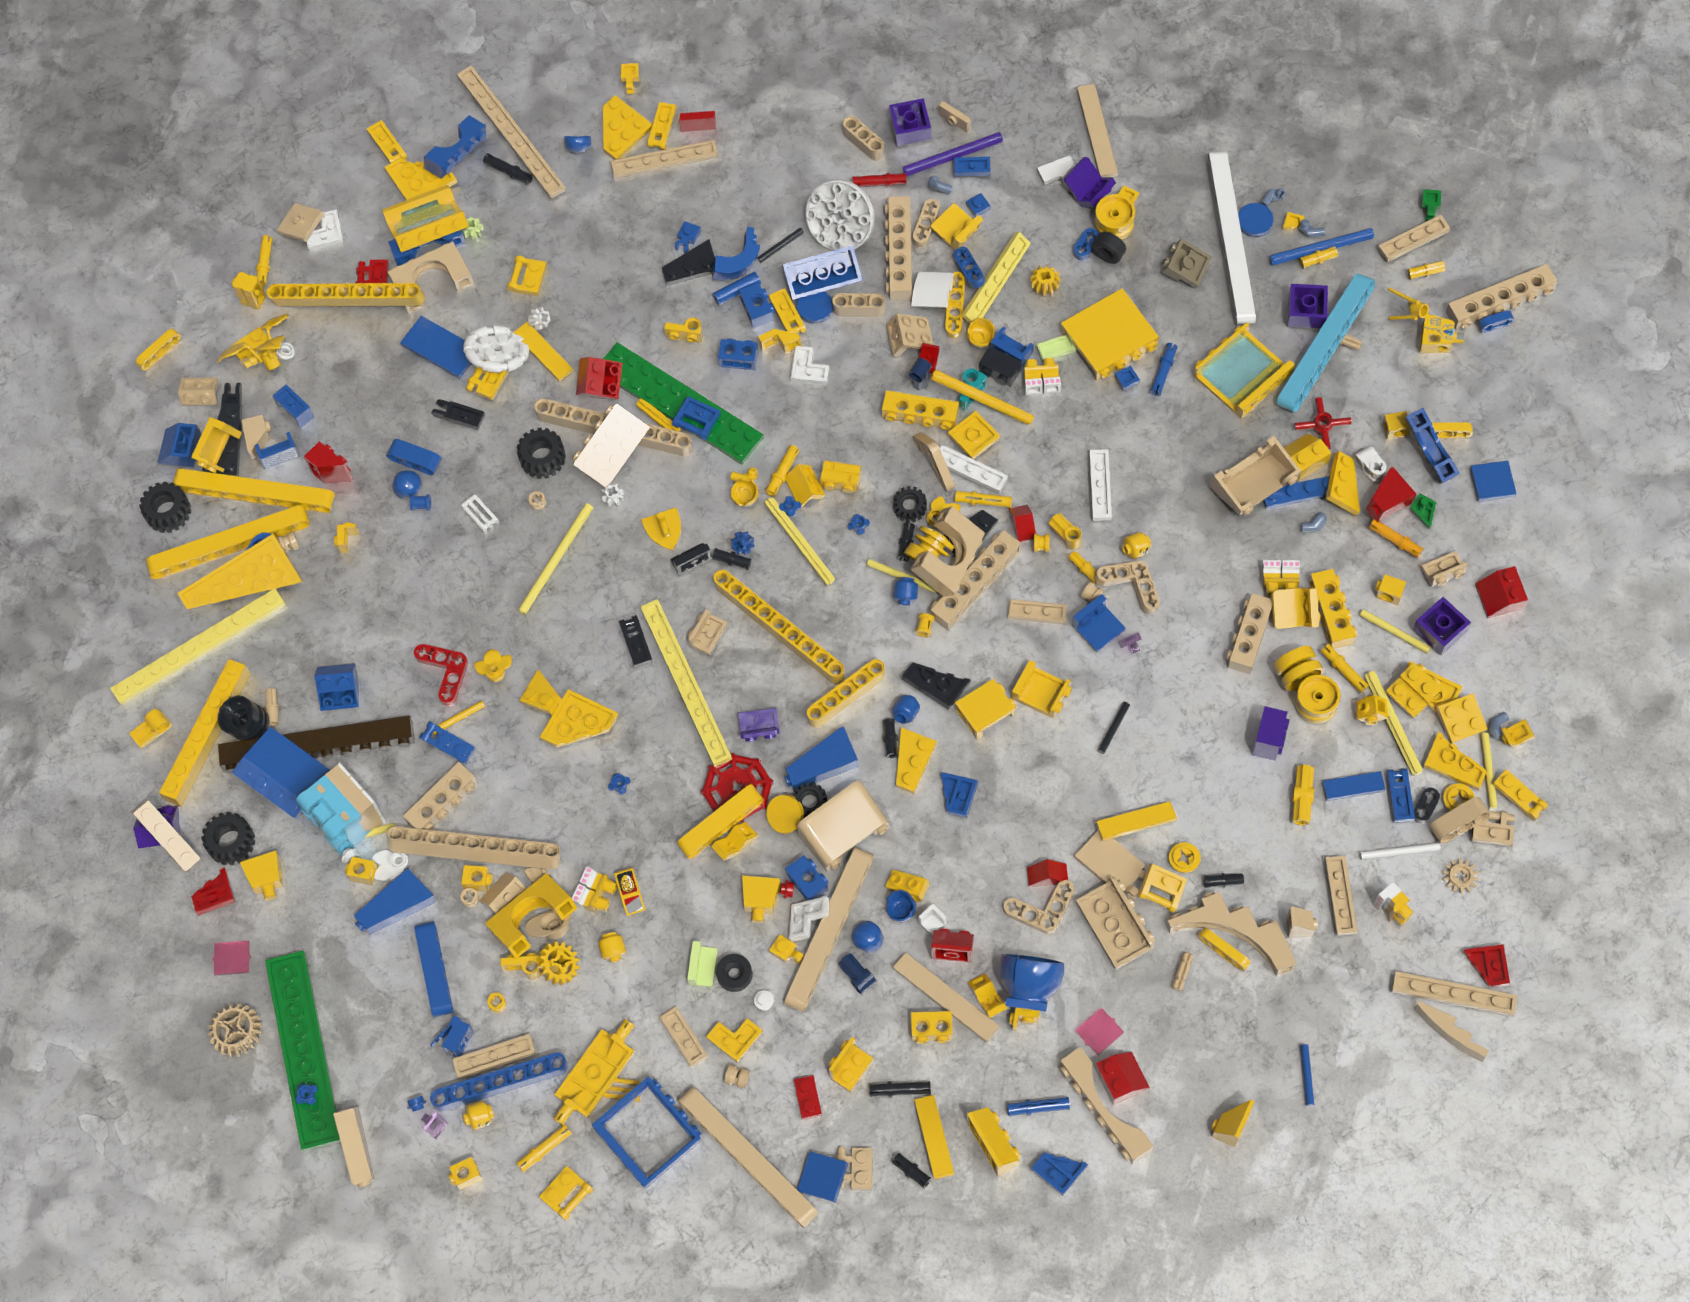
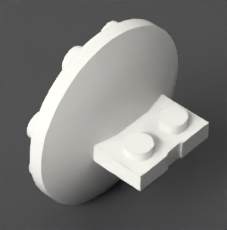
M840 179L830 180L818 186L810 195L806 205V221L813 237L825 248L834 251L853 245L854 249L863 245L871 235L874 226V210L866 193L856 184Z

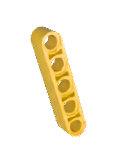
M879 659L871 660L813 703L807 709L809 725L815 728L822 726L880 683L885 677L884 663ZM876 668L881 670L879 673L872 672ZM859 680L866 681L864 684L857 683V681ZM844 691L851 692L848 696L842 695ZM829 702H833L836 704L833 707L827 706ZM816 713L821 715L819 718L811 717L813 714Z
M753 784L746 786L679 839L677 845L688 859L694 858L764 802L763 797Z

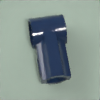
M917 358L908 372L914 388L917 390L926 389L929 384L928 372L932 366L923 358Z
M852 953L844 956L838 963V966L848 976L851 984L859 994L862 995L877 983L873 974L867 968L864 969Z

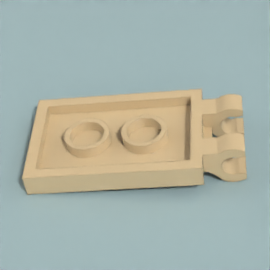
M1097 831L1075 854L1074 858L1103 883L1111 881L1110 878L1115 877L1116 881L1120 879L1125 887L1123 892L1130 896L1132 900H1135L1139 890L1132 884L1137 879L1143 883L1147 873L1143 871L1146 865L1115 839L1102 841L1099 831Z

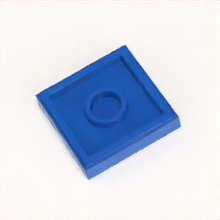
M1509 461L1471 465L1470 470L1478 502L1516 497L1517 493Z
M810 1151L797 1190L800 1193L836 1203L849 1163Z

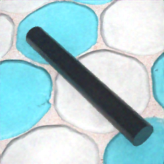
M798 228L758 256V261L760 263L764 262L804 234L802 228Z
M1122 703L1098 748L1099 753L1105 754L1130 707L1129 703Z

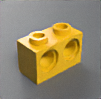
M952 1011L911 1012L912 1041H916L918 1044H926L928 1041L948 1043L949 1040H953ZM944 1024L948 1028L946 1031L940 1032L937 1030V1026ZM919 1025H925L927 1030L919 1032L916 1028Z

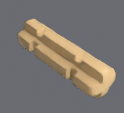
M1184 952L1182 955V962L1178 966L1175 975L1176 979H1174L1172 984L1174 990L1182 991L1183 981L1186 980L1190 964L1193 960L1191 953Z

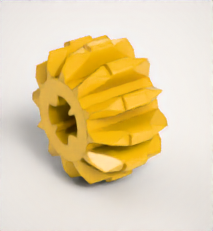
M1047 264L1045 268L1039 265L1037 270L1033 269L1030 277L1031 288L1036 289L1037 294L1043 292V296L1046 293L1052 295L1053 290L1057 291L1061 284L1059 271H1055L1054 266L1049 269Z

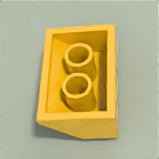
M989 1107L968 1113L967 1125L996 1175L1000 1176L1018 1166V1158L1021 1156L1015 1146L1011 1147L1008 1141L1010 1136L1006 1129L1002 1130L998 1124L1000 1119L996 1112H991Z

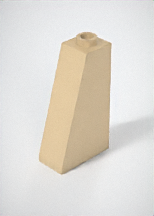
M359 1106L333 1113L352 1186L358 1184V1188L370 1185V1180L375 1178Z

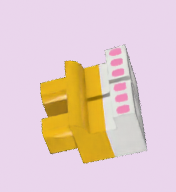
M1053 357L1045 358L1043 366H1037L1035 359L1027 360L1024 370L1025 395L1042 394V381L1044 394L1061 392L1058 364H1055Z
M1263 560L1262 581L1267 597H1272L1274 590L1298 588L1300 582V560H1283L1282 565L1281 560Z
M586 866L579 881L580 884H578L572 896V900L579 908L594 913L597 910L607 912L610 900L603 898L605 892L614 895L618 886L615 882L609 880L608 875H602Z
M1394 882L1379 893L1373 903L1377 910L1383 907L1389 913L1388 921L1390 922L1394 919L1400 927L1414 913L1407 905L1410 899Z

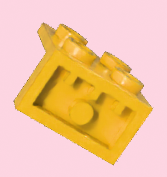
M953 203L931 224L930 228L956 250L980 228L984 219L979 215L973 219L957 204Z
M851 1037L849 1041H844L840 1048L841 1053L838 1057L834 1056L828 1065L830 1067V1079L850 1093L874 1060L873 1057L857 1047L854 1037Z

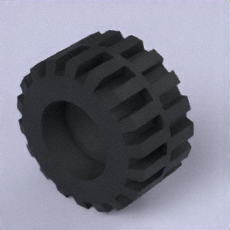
M542 427L536 431L531 429L529 434L527 432L523 434L524 438H520V444H517V455L526 474L529 473L533 478L536 475L537 479H541L542 476H545L546 479L549 478L548 475L552 474L554 476L556 471L560 472L562 469L561 465L565 464L566 459L560 436L555 431L550 432L548 428L542 430ZM546 448L551 450L543 458L532 457L533 453L538 449Z
M158 482L155 483L156 486L148 487L149 491H144V497L140 498L141 504H139L141 513L148 525L155 531L159 530L160 533L165 531L172 533L173 529L177 531L179 526L183 527L185 525L184 521H188L190 518L188 514H191V505L183 490L172 482L170 484L167 482L160 484ZM167 502L174 503L170 510L163 513L157 512L162 504Z
M222 812L219 813L217 818L213 816L211 822L207 821L205 824L207 828H203L202 833L204 836H201V840L205 850L217 863L220 862L222 865H227L228 862L231 866L235 865L234 862L237 861L239 864L242 862V858L247 859L249 857L248 852H253L252 845H255V834L248 822L243 817H240L239 814L234 813L233 815L231 812H227L224 815ZM230 831L238 832L234 843L229 846L219 845V841L225 833Z

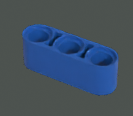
M400 439L393 440L386 454L387 458L393 462L432 476L442 461V457L437 453Z

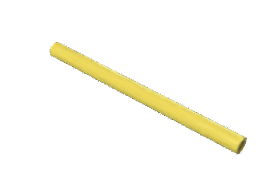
M585 503L518 608L520 613L527 614L593 510V506Z

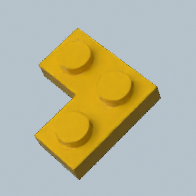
M748 1018L735 1033L718 1022L706 1036V1039L738 1063L762 1035L763 1030Z

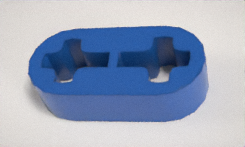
M1088 228L1082 233L1074 246V257L1077 260H1086L1093 251L1092 243L1099 234L1097 230ZM1091 235L1094 236V238H1091L1089 242H1087L1088 237H1090ZM1085 247V252L1079 253Z
M1507 310L1481 319L1478 325L1483 333L1509 326L1514 322V317L1511 311Z

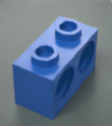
M731 338L721 339L718 355L719 367L756 371L758 358L757 342L751 340L737 341Z

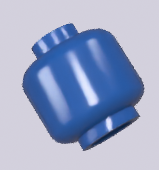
M900 577L894 583L893 598L899 601V605L910 606V602H915L918 598V583L914 582L913 578Z
M911 695L900 696L892 707L894 719L901 724L913 722L920 711L917 699Z

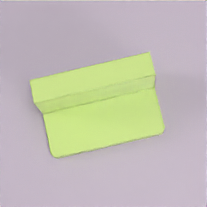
M693 941L687 977L689 985L713 987L718 954L717 948L703 947L701 942Z

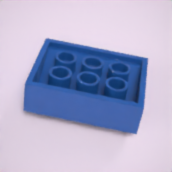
M270 727L245 754L232 773L294 819H299L303 813L296 802L297 797L328 773L330 769Z

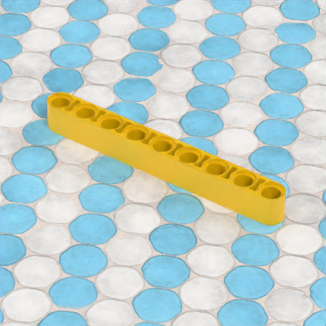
M415 283L272 284L266 291L267 296L276 306H418L425 301V294Z
M180 468L176 470L172 482L176 486L178 485L184 493L287 508L302 505L308 511L323 513L331 512L335 498L333 491L323 488Z
M298 505L157 553L145 560L150 578L160 579L245 550L253 538L260 533L275 534L278 537L285 536L293 531L303 530L310 525V521L305 507Z
M718 570L715 572L713 578L718 592L831 683L839 684L843 682L845 671L843 664L728 571ZM721 579L727 580L725 583H719ZM736 590L741 591V592H740L739 594H737V595H736V594H733V592L736 591ZM748 602H754V603H755V604L752 605V606L746 605ZM763 613L769 614L767 617H761ZM778 624L783 625L780 629L775 628ZM797 636V639L790 640L789 637ZM806 647L812 648L808 652L803 651ZM819 659L826 660L824 663L817 662ZM834 670L840 671L837 675L832 674Z

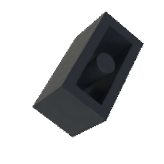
M991 346L988 347L979 362V372L985 374L987 378H993L999 384L1012 387L1022 370V361Z

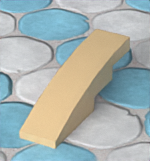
M1418 1001L1414 1010L1433 1030L1462 1052L1481 1062L1484 1061L1489 1050L1471 1042L1470 1039L1473 1034L1455 1026L1456 1017Z

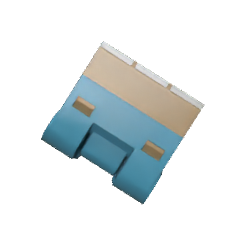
M341 763L336 765L307 790L299 794L296 799L302 813L316 828L321 827L325 839L340 856H342L344 850L347 848L353 849L365 839L369 832L385 822L374 800Z

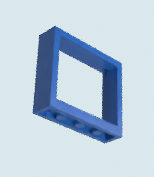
M649 1077L644 1079L591 1124L597 1134L645 1190L702 1141L700 1137L702 1133L695 1125L691 1127L686 1121L689 1118L683 1110L680 1109L678 1111L673 1106L675 1101L669 1094L664 1095L660 1091L662 1086L655 1079L651 1080ZM647 1089L654 1094L692 1139L648 1178L604 1127Z

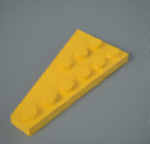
M272 534L177 594L186 609H193L303 583V580L275 534Z

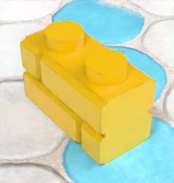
M239 272L232 281V287L241 305L251 306V308L257 310L261 309L266 294L258 277Z
M824 460L820 479L821 487L828 491L839 489L848 494L858 492L862 475L861 466Z

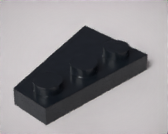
M710 239L662 267L667 286L713 274L715 256Z

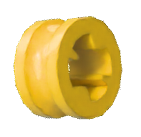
M492 993L487 999V1004L491 1011L498 1013L505 1009L506 1000L501 993ZM496 998H499L500 1002L502 1001V1003H499L498 1006L495 1007L492 1002H495Z

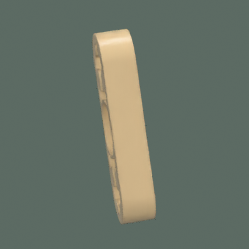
M928 199L923 205L913 233V243L917 247H925L933 232L930 228L931 225L924 226L922 221L930 220L932 224L937 220L940 213V204L936 199ZM931 206H935V208L932 209L931 214H929V208H931ZM922 231H923V232H924V238H922L921 240H918V238L921 237V234H922Z

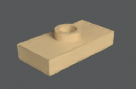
M942 101L940 103L939 115L951 125H956L968 133L971 129V118L946 102Z

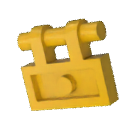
M259 326L233 345L245 342L246 345L257 352L256 348L263 343H267L269 340L268 336ZM247 349L235 354L240 362L248 359L243 362L246 369L258 364L259 360ZM261 350L257 354L262 357L261 353L265 350Z
M475 367L474 374L467 380L465 390L472 392L477 387V395L493 401L509 372L506 370L501 371V373L484 371L481 367ZM485 374L483 379L479 380L480 376Z

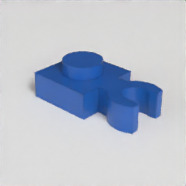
M684 221L677 234L679 240L675 243V250L678 251L680 246H684V254L689 251V243L695 244L701 232V227Z

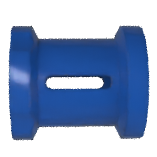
M411 494L410 510L426 509V511H430L431 495L415 496V494Z

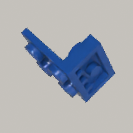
M1103 594L1076 613L1072 619V626L1096 652H1099L1126 629L1106 607L1107 599Z

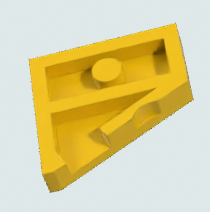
M537 670L519 701L523 705L553 715L561 701V697L543 674Z

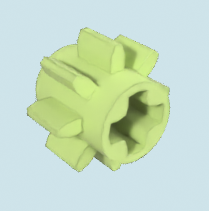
M470 217L466 219L469 227L461 230L465 238L469 237L474 240L478 236L481 237L480 231L484 230V228L480 224L479 218L474 219Z

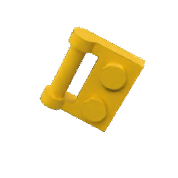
M519 255L515 256V266L511 280L507 284V290L539 296L547 262L527 259ZM525 266L526 271L522 285H518L517 282L521 268Z
M1149 864L1137 897L1153 901L1174 913L1178 907L1187 879L1157 865ZM1150 886L1172 895L1171 900L1149 892Z
M566 1166L539 1198L567 1221L570 1217L569 1214L594 1189ZM579 1185L582 1189L564 1209L560 1208V1205Z

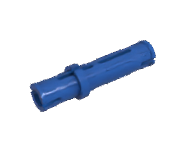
M1173 343L1166 344L1164 354L1159 360L1160 365L1150 389L1152 395L1156 391L1155 396H1161L1170 367L1174 364L1173 358L1178 349L1176 344H1174L1172 349Z
M1069 1097L1037 1101L1027 1099L1025 1102L1007 1103L1009 1117L1024 1114L1031 1116L1033 1113L1070 1110Z

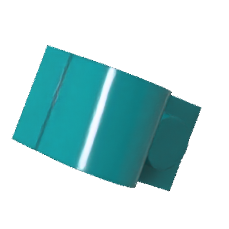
M969 368L963 373V382L982 391L987 386V376L974 368ZM960 393L958 397L959 408L966 411L974 399Z

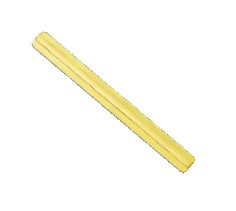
M768 498L765 501L766 507L826 585H831L835 581L834 576L786 513L780 510L777 501L774 498Z
M1370 671L1365 675L1373 695L1387 699L1388 718L1385 720L1412 775H1418L1423 772L1418 758L1376 672Z

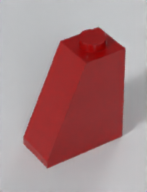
M1391 467L1367 505L1366 510L1378 523L1411 505L1417 494L1396 469Z

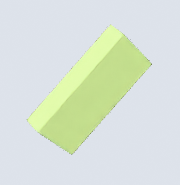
M1067 334L1036 344L1042 362H1044L1045 358L1053 357L1055 359L1077 352L1076 346Z

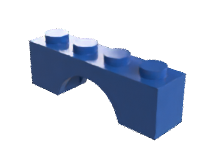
M470 115L467 116L458 125L459 142L450 147L435 146L424 156L425 169L441 179L446 174H449L453 167L461 163L467 154L473 152L475 147L486 139V125Z
M461 230L404 252L400 251L395 239L388 241L397 266L414 259L417 252L427 244L438 243L443 245L452 241L456 247L466 244Z
M1424 408L1406 416L1404 419L1439 482L1442 484L1459 475L1460 473L1438 439L1433 424Z

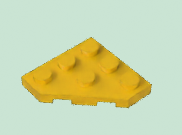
M616 95L603 105L604 153L613 160L621 159L651 131L653 125Z
M399 158L384 167L405 200L448 184L451 187L458 183L452 172L446 174L441 179L426 170L424 162L417 161L413 163Z
M568 689L540 735V740L559 748L610 732L619 714Z

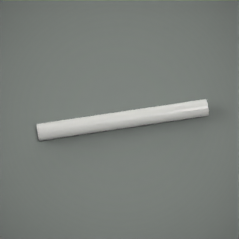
M1438 842L1360 852V857L1363 860L1441 850V846Z

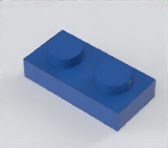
M990 156L954 157L955 177L990 176Z

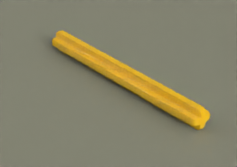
M935 370L931 376L932 380L1025 424L1030 425L1034 419V415L939 370Z

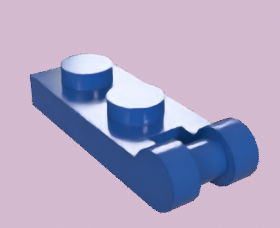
M429 721L426 725L427 729L424 733H421L419 738L466 765L476 748ZM433 732L438 733L435 740L431 738Z
M1407 768L1400 769V771L1387 770L1386 776L1394 823L1414 821L1415 815ZM1395 779H1401L1402 782H1395Z

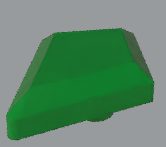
M1420 493L1410 507V510L1427 528H1431L1436 502Z

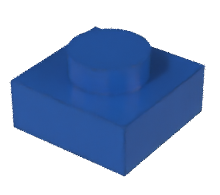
M982 193L966 201V206L974 217L991 210L990 204Z
M1131 365L1115 373L1114 377L1123 391L1140 383V379Z

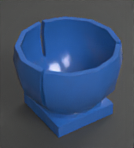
M1001 954L999 978L1008 993L1006 1006L1046 1012L1047 999L1061 986L1064 976V963L1040 957L1019 955L1018 958L1017 954Z

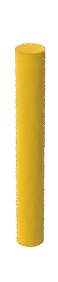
M481 700L437 726L445 730L483 709L485 705Z

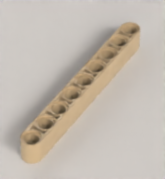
M539 399L534 404L537 418L540 421L590 434L596 432L593 423L599 420L603 421L607 416L605 413L548 399ZM646 424L650 428L638 443L639 446L680 456H688L693 451L692 440L688 434Z
M399 826L391 827L387 831L388 848L396 853L542 869H556L561 864L560 848L554 843Z
M856 847L854 848L829 902V915L821 919L789 989L784 1005L801 1012L805 1011L869 871L874 854Z
M692 1086L677 1100L801 1227L805 1228L819 1214L812 1204L696 1088Z

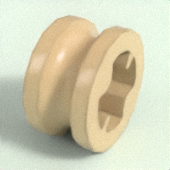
M535 491L529 495L531 508L541 510L545 507L546 499L542 492ZM535 498H537L538 500L540 499L541 502H540V503H537V502L534 501V499H535Z
M466 888L461 892L460 899L466 907L470 908L478 904L479 895L475 889ZM468 894L474 896L472 897L471 902H469L468 899H466L468 898Z

